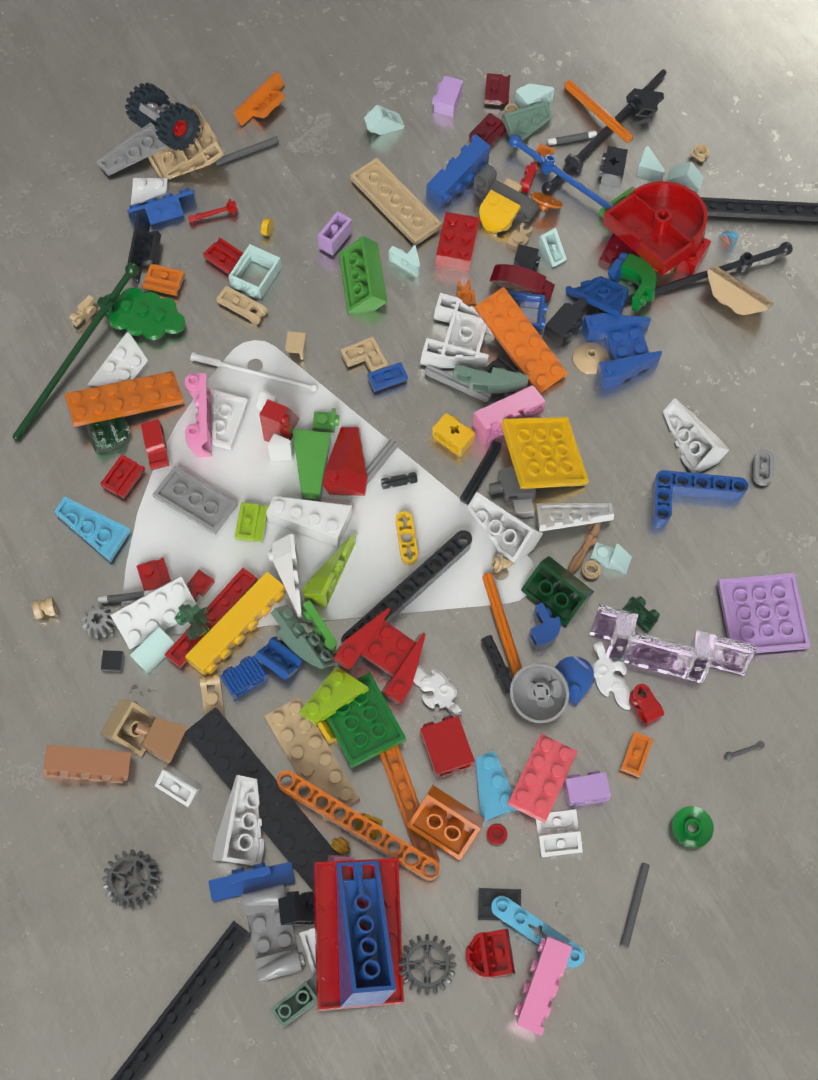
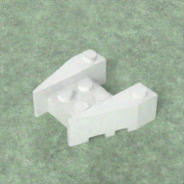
M440 293L434 319L450 323L445 342L426 338L420 364L431 365L438 369L455 368V365H466L470 368H486L489 355L481 353L480 349L485 333L493 334L474 307H469L462 303L463 300L458 297Z

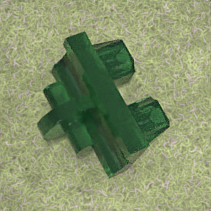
M632 596L622 608L631 619L628 625L631 627L636 624L646 633H649L659 621L660 614L655 609L648 611L644 607L646 600L641 596L637 598Z
M182 604L178 607L180 611L174 619L180 626L187 622L191 624L192 627L186 631V635L190 640L204 636L210 631L205 624L209 621L206 616L209 612L207 607L200 609L198 605H195L192 608L190 604Z

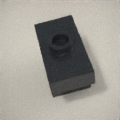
M634 88L626 96V102L633 106L635 116L650 118L658 110V104L664 99L663 92Z

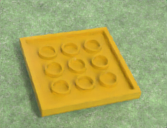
M568 417L502 420L501 427L520 489L582 486L589 482Z

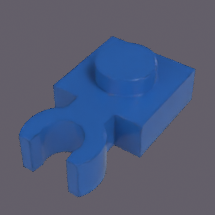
M621 252L619 259H616L614 264L610 265L608 275L611 281L618 283L621 279L622 264L629 255L628 253Z

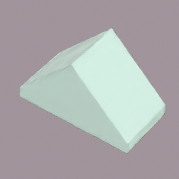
M647 146L638 168L637 177L654 182L663 181L665 170L649 146Z
M687 162L671 167L667 182L678 183L699 192L704 176L692 162Z
M555 227L539 236L537 249H539V253L551 267H555L567 260Z

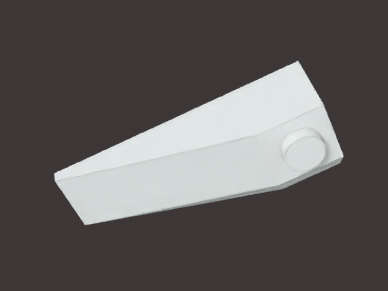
M289 534L272 543V550H269V560L274 563L278 577L285 586L286 594L300 621L303 619L294 534Z
M236 775L216 837L212 860L248 866L262 862L264 839L261 837L260 826H262V821L259 819L258 806L260 803L257 779Z

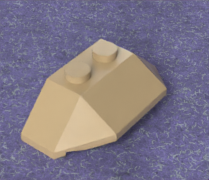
M714 265L708 269L707 273L713 296L717 298L719 303L731 307L733 312L747 315L767 311L773 306L774 302L768 300L718 266Z

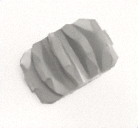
M100 604L97 609L92 606L91 612L85 610L86 617H82V622L84 623L82 627L84 630H87L89 636L94 634L95 638L98 639L100 634L106 637L107 631L113 632L111 626L116 624L110 615L111 609L109 607L104 608Z

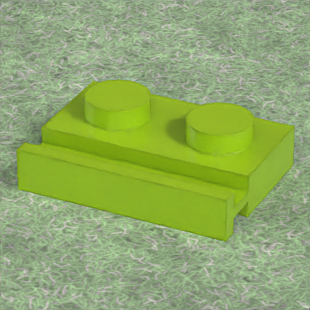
M241 502L235 540L263 543L268 505L260 506V504Z

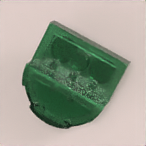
M114 418L85 425L95 453L119 449L123 446L129 434V425L124 418Z

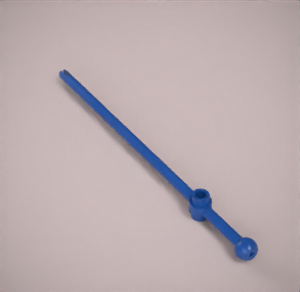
M517 134L509 138L508 142L511 147H518L541 163L542 173L550 174L552 171L605 209L609 210L613 207L608 201L557 167L553 155L548 154L546 157H543L523 143L521 137Z

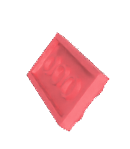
M541 733L507 805L545 823L578 751Z

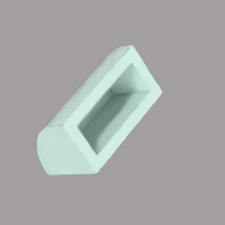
M158 627L130 656L134 662L149 674L166 658L165 654L174 645V642Z

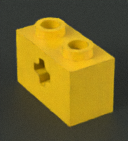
M445 413L432 427V437L460 457L474 443L475 433L472 428L464 426L455 416H450L448 413Z

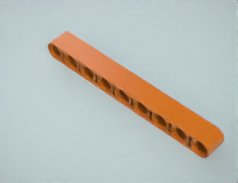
M284 770L279 773L277 783L280 790L387 857L399 858L400 865L424 880L432 881L438 876L440 866L437 861L292 771ZM290 777L293 781L289 786H284L281 784L283 778ZM308 788L310 794L302 797L299 795V790ZM319 799H326L328 801L326 807L319 808L316 805ZM338 809L344 810L346 815L342 819H337L334 816L335 811ZM359 820L364 826L361 830H355L352 828V823ZM377 831L382 837L379 841H372L369 837L370 834ZM392 842L399 845L398 852H390L388 845ZM410 853L417 856V862L414 864L406 861V856ZM426 865H433L436 871L435 874L427 875L424 872V867Z

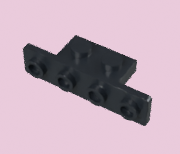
M141 214L136 216L128 263H135L139 267L138 274L131 277L135 282L140 279L142 267L156 264L161 240V233L158 230L149 232L150 223Z

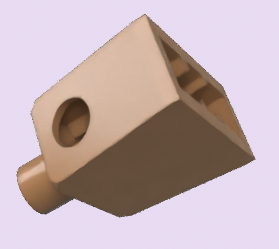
M154 718L150 725L139 721L134 732L144 736L141 747L162 762L169 764L187 726Z

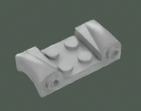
M284 884L242 894L249 931L252 934L251 941L260 983L277 977L303 972L302 966L305 965L303 952L298 951L293 925H281L278 899L286 897V893L290 892L289 887L285 888Z

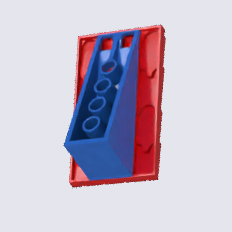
M399 858L315 862L313 879L317 1011L402 1004L404 1002L403 975H400L399 972L403 970V967L398 966V962H402V957L400 956L402 954Z

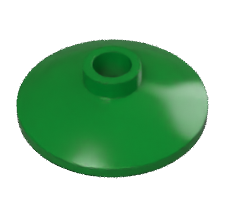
M687 806L675 814L672 820V831L675 838L682 845L689 848H700L711 840L714 825L706 811L699 807ZM688 825L694 827V832L688 830Z

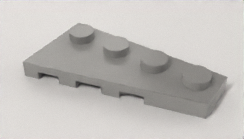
M150 122L98 160L97 163L109 176L168 148V146L158 139L155 133L158 130Z

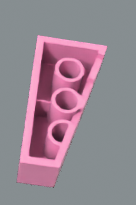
M533 385L523 388L513 395L474 412L472 430L481 443L486 446L504 435L501 427L503 419L532 418L544 410L546 401Z
M549 935L546 936V939H541L537 949L541 953L538 960H533L529 971L533 973L531 980H526L522 993L525 994L522 1002L518 1001L514 1014L517 1015V1026L542 1036L545 1029L543 1028V1022L549 1017L552 1006L551 1000L557 994L560 976H563L572 950L571 944Z

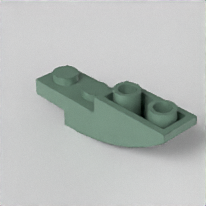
M455 365L453 380L469 383L470 391L481 393H508L527 388L529 376L521 372L515 373L504 368L493 367L492 373H488L485 370L472 369L466 365Z
M288 605L273 609L271 615L281 627L277 634L294 653L306 662L321 669L336 663L331 659V653L325 648L320 638L314 631L309 633L305 631L304 626L300 624Z
M316 974L270 1009L282 1028L317 1004Z

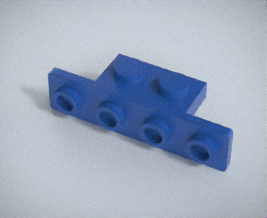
M189 188L179 191L180 194L173 196V193L164 195L163 199L158 201L156 198L147 200V204L141 206L139 203L130 205V209L127 212L130 215L145 210L152 226L184 216L179 200L193 196L195 192L194 190L190 191Z
M286 862L273 866H266L265 863L252 865L253 869L245 871L244 867L231 870V875L209 880L211 899L214 902L281 884L295 883L292 863Z

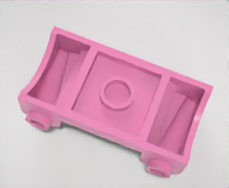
M189 374L185 378V388L194 398L198 414H196V423L189 424L185 429L186 443L196 457H211V390L207 388V374Z

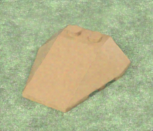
M195 104L190 109L199 116L198 120L201 125L198 126L200 132L196 133L198 138L193 139V145L188 144L189 148L183 147L182 151H176L168 147L148 157L159 178L172 179L211 165L225 155V150Z

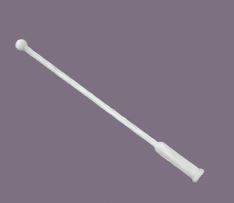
M195 352L191 354V361L217 367L224 366L309 388L311 391L317 390V385L315 384L308 385L223 363L219 359L196 354Z

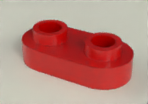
M531 162L530 165H526L524 172L526 177L522 178L520 182L522 193L529 194L536 175L537 163Z

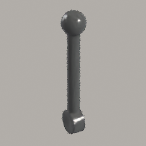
M758 741L756 745L735 752H726L725 757L732 759L733 756L754 749L761 750L765 747L763 741Z

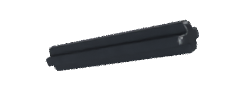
M497 441L492 442L460 496L462 503L469 504L501 450V443Z

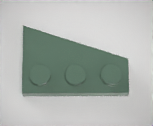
M548 101L502 115L509 138L517 134L521 137L522 141L553 117Z

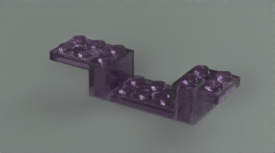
M601 604L598 606L590 631V635L609 639L605 658L702 684L710 667L744 676L756 652V645L699 630L696 631L690 647L635 632L638 614Z

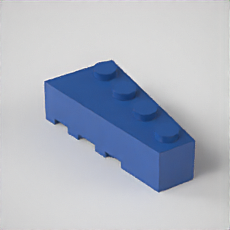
M476 134L471 138L472 142L468 146L464 145L460 149L461 153L456 159L452 157L446 169H441L427 183L426 195L440 207L445 203H449L453 196L461 193L469 183H473L478 172L489 162L490 145Z

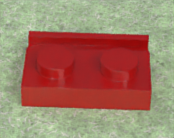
M220 237L216 243L214 242L203 253L205 259L227 274L231 273L243 255V252Z
M121 454L100 485L125 499L145 471V467Z
M164 557L136 566L144 591L155 590L171 581Z

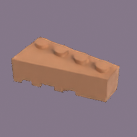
M46 744L43 778L89 779L90 781L97 782L110 780L112 783H123V781L128 779L131 752Z

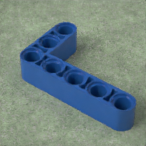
M661 470L656 474L652 486V523L659 528L668 524L672 515V494L740 500L748 489V482L741 477ZM659 480H664L666 484L661 483ZM697 483L702 484L704 487H699ZM658 497H663L666 501H662ZM658 514H663L665 518H660Z

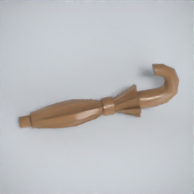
M599 522L588 525L587 529L591 532L590 534L586 533L584 544L573 556L567 568L570 573L574 574L582 564L590 546L598 542L596 537L601 530Z

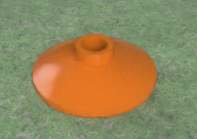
M540 192L530 193V197L539 204V208L548 211L549 208L557 209L563 206L561 201Z

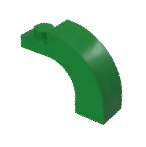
M629 254L622 264L621 278L632 281L639 286L632 297V310L639 312L641 307L646 305L647 301L653 302L655 298L656 273L653 267L644 259Z

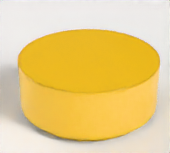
M263 219L261 224L262 235L270 236L274 227L273 219Z

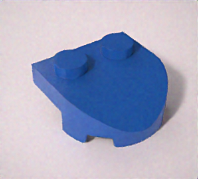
M277 636L272 637L266 646L257 651L255 658L264 666L273 670L278 676L287 680L298 671L303 659L294 653L282 640H277Z
M570 656L559 661L555 668L564 675L568 682L570 690L569 699L578 704L594 683V671L592 665L586 659Z

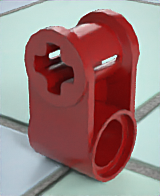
M645 684L636 685L630 692L629 699L641 721L647 725L664 716V710L650 688Z

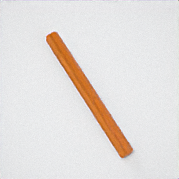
M572 80L565 82L564 88L626 143L633 140L632 133Z
M486 573L482 576L514 678L516 673L522 669V665L493 574Z

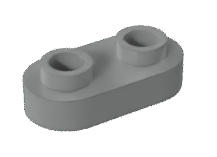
M761 449L756 452L753 458V479L758 485L766 486L774 476V456L769 450Z

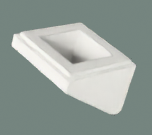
M261 389L257 401V409L262 410L267 399L278 403L277 396Z
M532 499L512 501L515 516L518 518L534 517L535 511Z

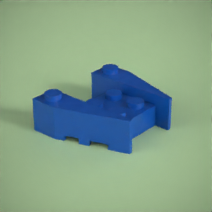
M607 313L584 316L582 330L586 342L604 339L610 361L599 362L596 375L601 389L618 386L630 377L633 378L641 371L648 370L659 363L662 351L649 353L643 332L648 330L651 321L650 317L629 315L617 317Z

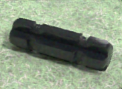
M411 472L408 475L392 476L391 479L388 477L382 478V489H389L390 486L394 488L408 485L407 483L409 482L410 484L417 483L416 472Z

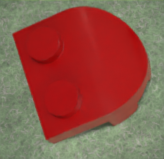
M508 929L480 932L473 936L474 938L466 948V960L471 969L483 977L515 974Z

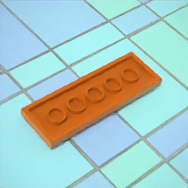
M502 287L474 307L520 372L529 376L528 383L531 386L533 385L540 394L567 376L568 373L505 287Z
M174 371L64 393L74 427L184 404Z

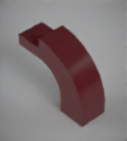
M496 264L489 280L501 288H517L531 294L545 295V301H550L555 284L546 280V276L536 271L510 264Z

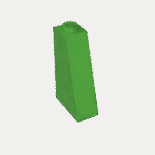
M293 429L302 500L321 502L324 474L331 445L330 433Z

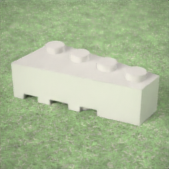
M277 496L273 497L266 511L268 522L335 547H339L353 515L352 506Z

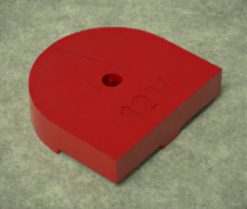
M658 181L635 188L631 195L606 211L603 217V225L663 276L691 256L701 246L705 236L708 212L701 197L690 188L674 182Z

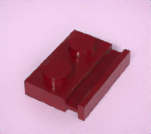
M487 73L484 104H509L511 75L507 77L503 76V74Z
M489 113L469 133V138L471 139L476 134L489 144L491 148L507 130L502 120Z

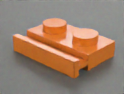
M150 264L145 276V282L142 284L143 288L178 296V290L181 288L185 272Z

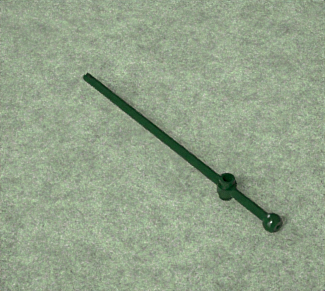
M128 263L125 266V274L109 297H100L98 299L97 306L100 307V310L12 436L14 440L20 439L105 314L117 311L118 304L115 302L116 298L130 278L136 276L139 272V267L135 263Z

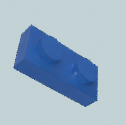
M401 362L367 374L374 392L408 380Z

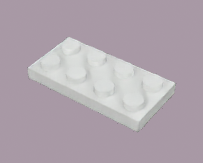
M179 576L110 615L129 649H132L144 642L158 627L164 631L199 612L200 609L184 580Z

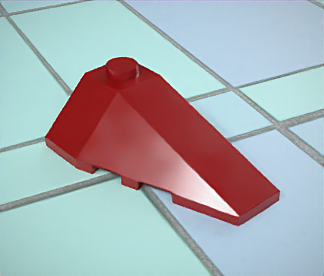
M359 427L340 428L325 469L323 487L329 495L365 496L368 475L365 468Z

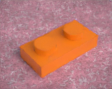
M634 731L620 770L639 778L653 738Z

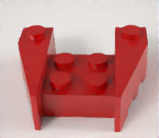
M387 608L344 640L331 659L349 670L359 656H363L391 676L381 693L394 703L399 704L413 685L426 634L423 632L417 636L415 641L384 620L391 610Z

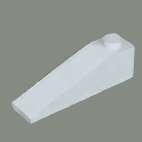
M676 398L663 411L669 429L673 432L676 439L675 444L679 447L682 454L681 459L692 473H700L718 464L729 451L720 438Z
M476 492L467 507L477 523L487 533L488 538L495 544L498 552L513 563H517L530 553L543 535L542 532H539L530 524Z

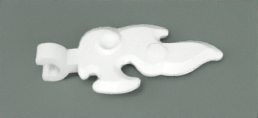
M597 642L593 648L599 659L592 663L598 689L606 697L609 696V691H612L618 705L629 710L631 708L629 705V688L622 677L614 675L615 671H620L625 675L626 666L621 658L613 661V656L606 654L602 642Z
M418 665L413 682L424 692L433 691L432 696L422 695L423 702L431 709L435 708V704H439L440 709L446 707L453 717L461 716L462 710L457 704L453 703L457 696V688L452 683H449L442 672L432 669V675L429 676Z

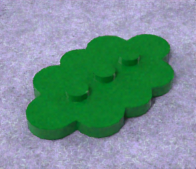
M138 288L124 290L115 300L118 304L117 311L115 313H106L109 315V322L113 328L119 330L126 329L129 334L134 336L143 334L150 340L160 339L165 333H180L185 329L186 325L184 316L177 312V305L171 298H160L155 292L143 293Z

